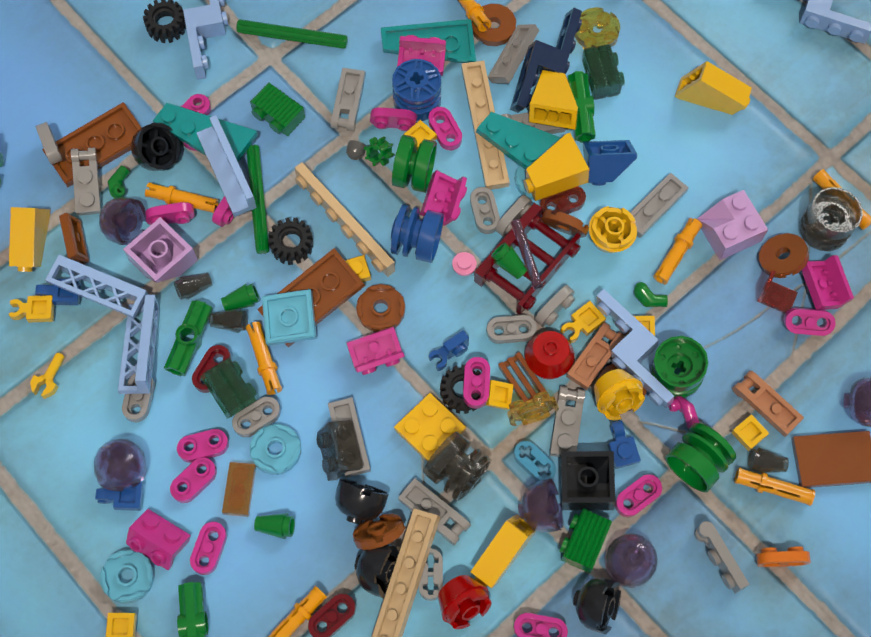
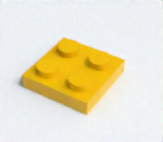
M429 393L394 426V430L420 456L431 464L466 430V427Z

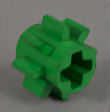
M385 136L379 138V140L373 137L369 140L370 144L364 147L366 150L365 159L373 162V166L379 163L384 166L389 163L388 158L394 156V153H392L393 143L386 141Z

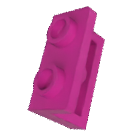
M414 35L400 36L397 67L411 59H423L437 67L440 75L443 76L446 53L445 40L437 37L427 39L418 38Z
M438 170L433 172L420 215L424 216L427 210L444 214L443 226L457 220L461 212L459 207L460 201L467 192V187H465L467 178L462 176L456 180Z
M832 255L825 261H808L802 269L816 309H839L854 299L838 255Z
M393 326L346 342L354 369L357 373L362 372V375L376 371V366L385 364L386 367L400 363V358L405 357Z
M147 509L129 527L126 544L133 551L140 552L149 558L155 565L169 570L176 555L190 541L191 535L150 509Z

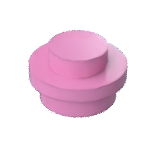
M467 252L457 254L452 261L453 270L461 276L472 274L477 265L475 257Z

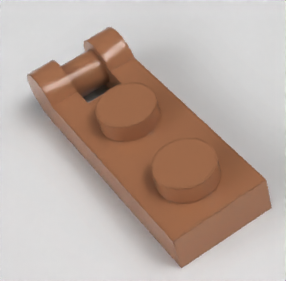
M606 322L597 331L566 376L585 390L589 389L611 358V350L626 337L623 333H616L610 329L611 326ZM604 337H606L607 339L611 340L612 342H611L610 345H609L608 343H606V342L603 341L602 339H603Z
M749 371L741 383L737 382L732 387L733 392L738 397L743 398L784 437L804 419L796 409L753 371ZM752 386L758 390L755 394L749 390Z

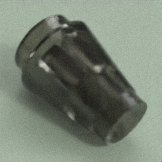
M208 272L179 277V280L174 281V287L180 300L185 298L189 300L212 286Z
M240 308L216 313L212 312L209 316L210 327L240 333V331L246 330L248 315L246 311H241Z
M759 447L750 450L747 465L755 473H785L788 469L789 460L787 457Z

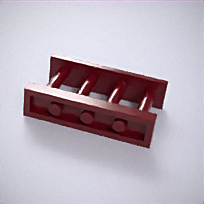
M536 203L527 210L474 273V282L482 287L486 281H492L517 299L519 303L516 313L519 315L525 309L529 311L537 300L535 297L565 261L569 257L573 258L581 248L579 245L581 235L577 233L571 241L564 238L541 221L542 207ZM531 229H537L562 247L563 250L555 259L527 239L528 236L526 234ZM503 243H506L508 246L512 245L514 249L516 246H522L549 266L540 276L524 265L527 271L523 276L534 283L526 294L497 273L499 266L494 263L491 255Z

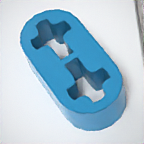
M521 441L516 445L514 460L538 483L547 484L551 482L556 473L554 463L530 441ZM520 449H523L524 451H526L527 449L531 450L530 457L533 459V461H531L526 456L524 458H521ZM536 464L541 468L549 467V476L545 474L540 476V469Z

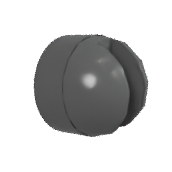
M350 140L346 148L348 157L352 160L361 159L365 154L366 150L364 147L366 145L359 141Z

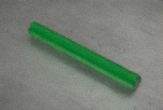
M239 19L236 25L238 33L343 49L347 47L348 37L342 34Z
M250 145L247 149L250 190L256 204V208L252 210L255 249L258 254H266L269 252L260 149L258 145Z

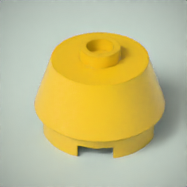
M606 206L592 216L589 222V234L594 245L604 253H617L626 250L634 243L637 236V227L633 215L628 210Z
M615 369L605 373L594 385L597 409L609 420L622 419L620 414L630 409L635 412L645 400L642 382L623 369Z

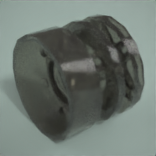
M829 187L822 189L815 195L809 207L803 213L799 222L800 233L803 239L813 248L820 251L837 250L847 242L851 234L859 226L863 217L862 206L851 192L843 188Z
M458 431L451 434L438 447L423 469V474L435 484H439L447 478L444 492L450 493L455 489L452 499L456 502L460 501L477 487L484 478L485 472L492 461L487 455L478 461L482 453L480 449H476L467 455L466 453L471 442Z

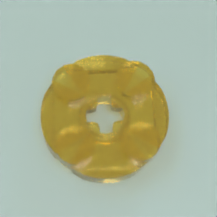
M599 7L584 10L580 17L582 20L581 27L575 34L577 42L583 46V49L586 52L604 51L616 45L620 32V22L616 15L612 12L610 14L604 12L603 8ZM597 26L598 29L602 28L603 30L597 33L593 31V27Z
M540 392L533 396L534 399L525 402L517 400L510 403V410L507 412L510 425L517 426L516 421H522L523 425H528L550 417L549 411L554 409L556 413L559 410L556 398L549 396L548 392Z

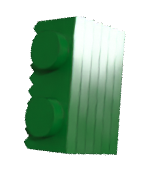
M270 82L250 101L251 112L254 117L259 121L263 119L267 121L270 128L277 134L282 132L289 136L305 119L303 106L289 98L285 93H282L281 90L271 85Z
M583 509L580 515L575 513L569 526L570 529L574 530L571 538L565 537L559 552L563 553L561 561L591 573L612 521L586 509Z

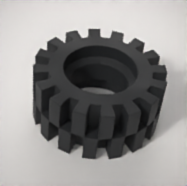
M157 0L153 1L154 6L149 4L147 6L148 10H144L145 16H143L149 36L153 37L157 42L160 38L161 43H165L166 39L171 43L174 37L178 40L180 38L179 34L183 35L185 33L184 29H186L183 8L178 2L173 3V0H168V2L161 0V3H158ZM162 17H173V21L167 25L157 24V21Z
M289 217L285 218V223L279 220L277 221L278 226L273 225L271 227L272 232L269 231L268 242L276 260L280 259V262L285 264V261H288V265H293V261H296L297 264L301 263V258L305 261L308 258L307 254L311 255V247H313V238L309 226H306L302 220L299 223L298 218L294 217L293 222L290 221ZM295 234L300 238V243L294 248H286L282 245V239L287 235Z
M456 365L452 371L447 370L440 383V396L443 399L444 405L447 404L448 409L451 411L455 409L458 414H460V411L468 414L471 409L472 411L477 410L467 406L464 399L456 396L453 391V387L457 382L464 381L465 365H461V368H458ZM473 370L474 375L481 374L479 370H477L476 372ZM478 393L471 395L474 400H478L481 397Z

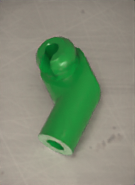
M122 165L108 180L109 193L115 199L124 197L125 188L123 181L130 174V171Z
M639 282L634 286V295L644 307H667V295H654L643 282Z

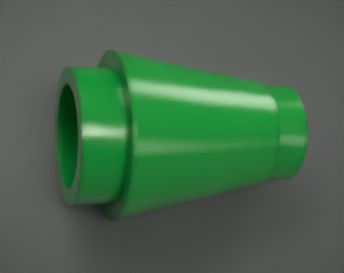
M503 243L491 255L496 265L516 279L522 277L527 271L512 245L508 246L506 243Z
M245 283L225 297H222L221 301L227 312L253 307L255 303L260 302V298L254 284L247 285Z
M288 513L256 516L254 529L257 532L286 539V537L293 536L295 518L294 516H289Z

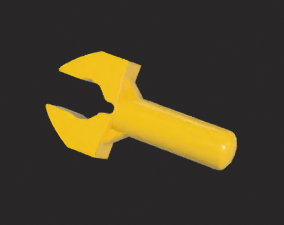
M55 353L44 375L39 377L33 375L30 386L35 395H37L40 386L46 384V388L41 394L44 399L56 393L59 387L54 383L53 379L65 358L63 354Z

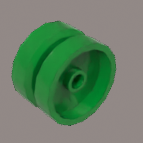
M403 134L394 158L392 186L406 188L411 180V186L414 191L426 193L434 168L437 142L424 139L419 144L417 150L416 138Z

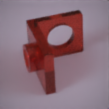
M772 270L757 302L786 314L792 308L798 292L772 282L776 271Z

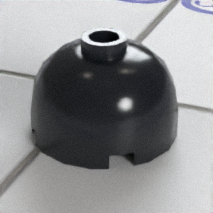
M151 123L140 128L133 136L131 142L132 155L142 168L149 171H163L178 161L181 152L180 141L178 137L175 138L174 134L170 132L173 130L163 123Z
M340 479L336 489L335 501L339 511L347 515V521L361 524L362 520L371 521L382 513L389 494L367 484L364 486L357 484L356 481Z
M389 543L380 548L364 550L362 554L358 555L354 567L359 585L366 592L384 599L399 555V546Z
M595 578L584 584L581 591H576L573 605L576 606V613L580 622L586 628L602 634H607L612 627L607 625L610 618L612 620L616 619L620 606L621 591L616 589L617 586H620L619 582L605 578Z

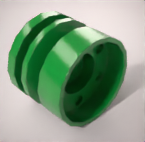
M685 336L671 337L663 341L657 348L651 374L674 395V398L675 396L687 398L694 394L703 382L708 367L707 353L702 345L693 338ZM677 368L681 369L679 375L674 373Z
M694 423L688 432L683 435V443L678 442L665 456V459L670 469L681 480L692 488L707 493L719 480L718 472L724 473L728 469V465L735 461L736 453L727 440L718 432L704 424Z

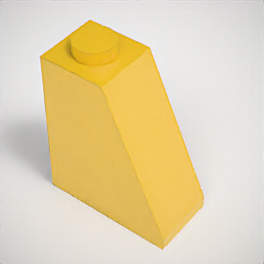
M706 61L681 77L675 97L733 115L740 110H744L749 105V96L752 88Z
M542 70L530 102L529 122L575 130L578 107L565 73Z
M571 133L565 134L526 169V179L523 180L524 187L528 194H532L535 201L588 183L589 168Z
M11 207L9 266H16L17 271L32 272L33 267H41L51 209Z
M518 514L506 520L470 571L475 575L474 579L485 587L493 588L538 529Z

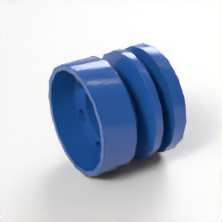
M411 59L403 62L396 68L392 78L393 104L395 109H406L417 114V121L429 119L430 111L441 106V75L438 68L431 62L423 59Z
M402 204L391 231V253L398 255L403 245V256L408 257L413 247L416 248L415 257L417 260L432 263L442 233L444 214L427 210L423 220H420L419 208L414 207L410 215V206Z

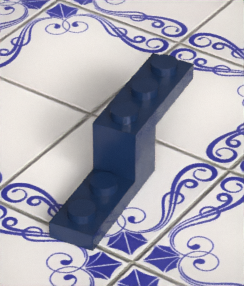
M573 8L566 13L556 47L535 40L528 46L510 110L519 113L523 109L528 108L532 99V94H530L531 88L536 84L542 70L567 73L570 66L568 61L569 54L573 52L576 45L574 37L582 24L580 19L581 10Z

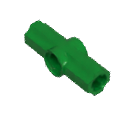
M575 71L568 75L567 80L578 107L574 137L576 141L583 143L595 139L596 132L593 119L594 98L590 96L588 74L583 73V71Z
M199 300L191 301L182 325L176 330V340L164 366L166 371L180 377L186 376L195 352L201 347V337L213 311L212 306ZM187 335H194L191 341H183Z
M188 582L178 585L180 614L177 616L179 637H206L208 635V618L206 611H204L202 583Z

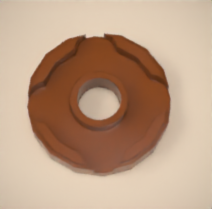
M501 4L482 6L487 18L491 22L498 23L500 26L498 28H488L484 23L483 25L487 31L480 32L472 21L474 37L477 40L483 41V44L487 46L506 44L516 29L514 13L508 7Z
M551 209L543 212L541 221L551 228L568 235L575 236L578 233L581 235V238L586 237L589 227L588 225L583 227V222L580 219L563 212H556L555 215L551 214Z
M790 233L779 234L770 238L759 252V262L764 272L775 278H787L786 275L799 273L809 260L808 247L804 239ZM790 253L787 258L778 259L781 254Z
M384 284L373 285L367 288L359 296L356 306L359 321L365 328L373 332L392 326L394 328L399 326L404 319L406 309L403 296L392 286ZM379 303H384L388 309L384 313H377L374 307Z
M383 514L379 516L380 520L375 522L373 520H366L353 532V541L356 547L362 550H371L393 542L402 535L405 529L401 517L396 514Z

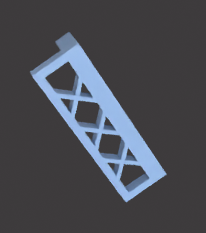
M215 115L210 117L212 127L197 132V136L232 214L236 217L255 209L256 204L226 135Z
M58 255L45 279L49 284L134 319L141 305L144 304L145 295H149L142 288L61 255ZM59 270L69 274L71 277L63 281L55 279ZM84 280L91 283L93 287L80 290L76 281ZM106 289L113 292L115 296L102 299L98 290ZM127 298L135 301L131 310L122 307L120 299Z
M145 295L144 304L141 305L138 313L143 312L140 323L136 322L134 318L127 316L118 385L119 394H150L159 317V305L155 295ZM129 304L128 309L131 310L134 304ZM141 331L140 342L135 344L131 337ZM138 352L137 364L133 366L129 363V358ZM133 374H136L135 383L137 386H126V380Z

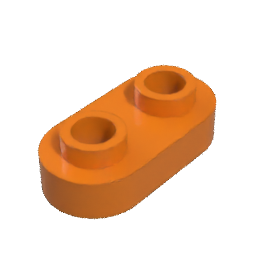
M799 546L789 547L787 551L777 552V548H763L761 553L756 555L758 567H791L811 563L810 552L804 551L803 547Z

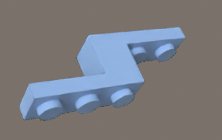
M209 0L210 5L183 9L197 80L206 78L205 69L209 68L206 54L202 55L201 51L205 49L203 39L226 35L225 25L229 24L226 11H221V7L225 6L224 0Z
M803 0L806 1V5L800 20L801 24L850 39L854 42L863 44L867 42L871 34V23L831 11L830 8L833 0Z
M603 289L597 295V308L605 316L610 315L616 321L615 325L620 331L629 333L611 350L612 363L618 369L626 370L629 374L640 380L643 388L650 393L648 397L654 404L667 408L673 403L674 395L640 364L658 347V339Z

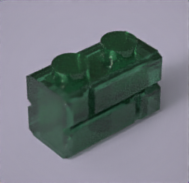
M609 44L583 50L582 63L585 73L588 74L589 86L594 100L602 99L606 96L619 95L625 80L623 72H618L617 66L619 61L617 53L612 52Z
M230 358L200 376L227 419L257 401L254 397L256 395L254 387L249 382L245 383L241 377V374H243L241 367L236 361L232 362Z

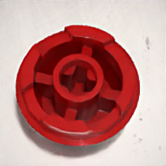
M546 331L532 337L526 345L525 361L527 366L533 373L543 379H556L563 376L571 369L574 363V349L571 343L558 332Z
M468 575L453 578L438 593L442 619L451 624L454 629H463L470 626L468 621L479 613L483 617L492 604L488 596V589Z

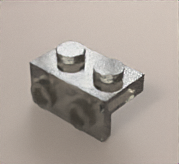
M351 420L328 422L317 432L316 441L321 449L323 458L322 468L327 475L328 481L338 480L347 471H357L363 468Z

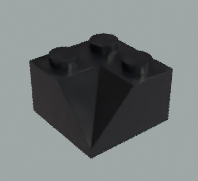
M561 451L562 510H614L616 503L614 451Z

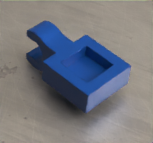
M76 281L78 288L81 290V281ZM36 285L35 295H52L54 305H79L80 296L54 285Z
M462 330L443 343V347L429 354L430 361L434 358L442 360L441 363L436 365L437 371H441L446 367L447 359H451L453 356L459 357L468 350L469 336Z
M622 420L612 422V425L609 427L614 441L608 443L609 451H614V468L618 469L640 463L641 459L634 437H625Z
M116 482L115 489H96L95 499L98 500V503L102 504L113 502L114 510L141 511L143 484Z

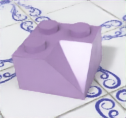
M744 190L722 199L697 219L702 223L701 230L719 260L762 242L768 231V228Z
M161 217L123 249L129 261L145 277L156 283L181 276L198 261L193 248Z

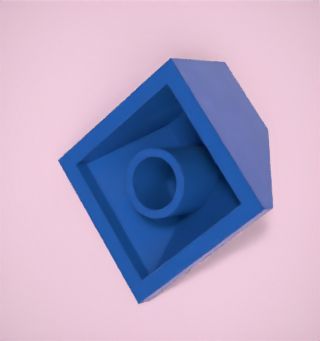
M630 140L583 142L584 160L589 168L588 183L596 186L605 185L606 182H613L637 159V152Z

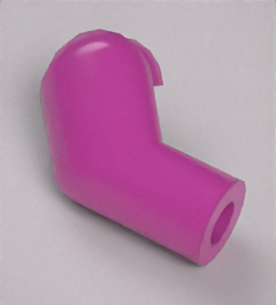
M675 396L673 403L668 406L670 411L676 412L679 410L683 413L688 429L694 423H699L694 405L682 396Z

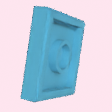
M311 289L262 296L267 346L317 339Z

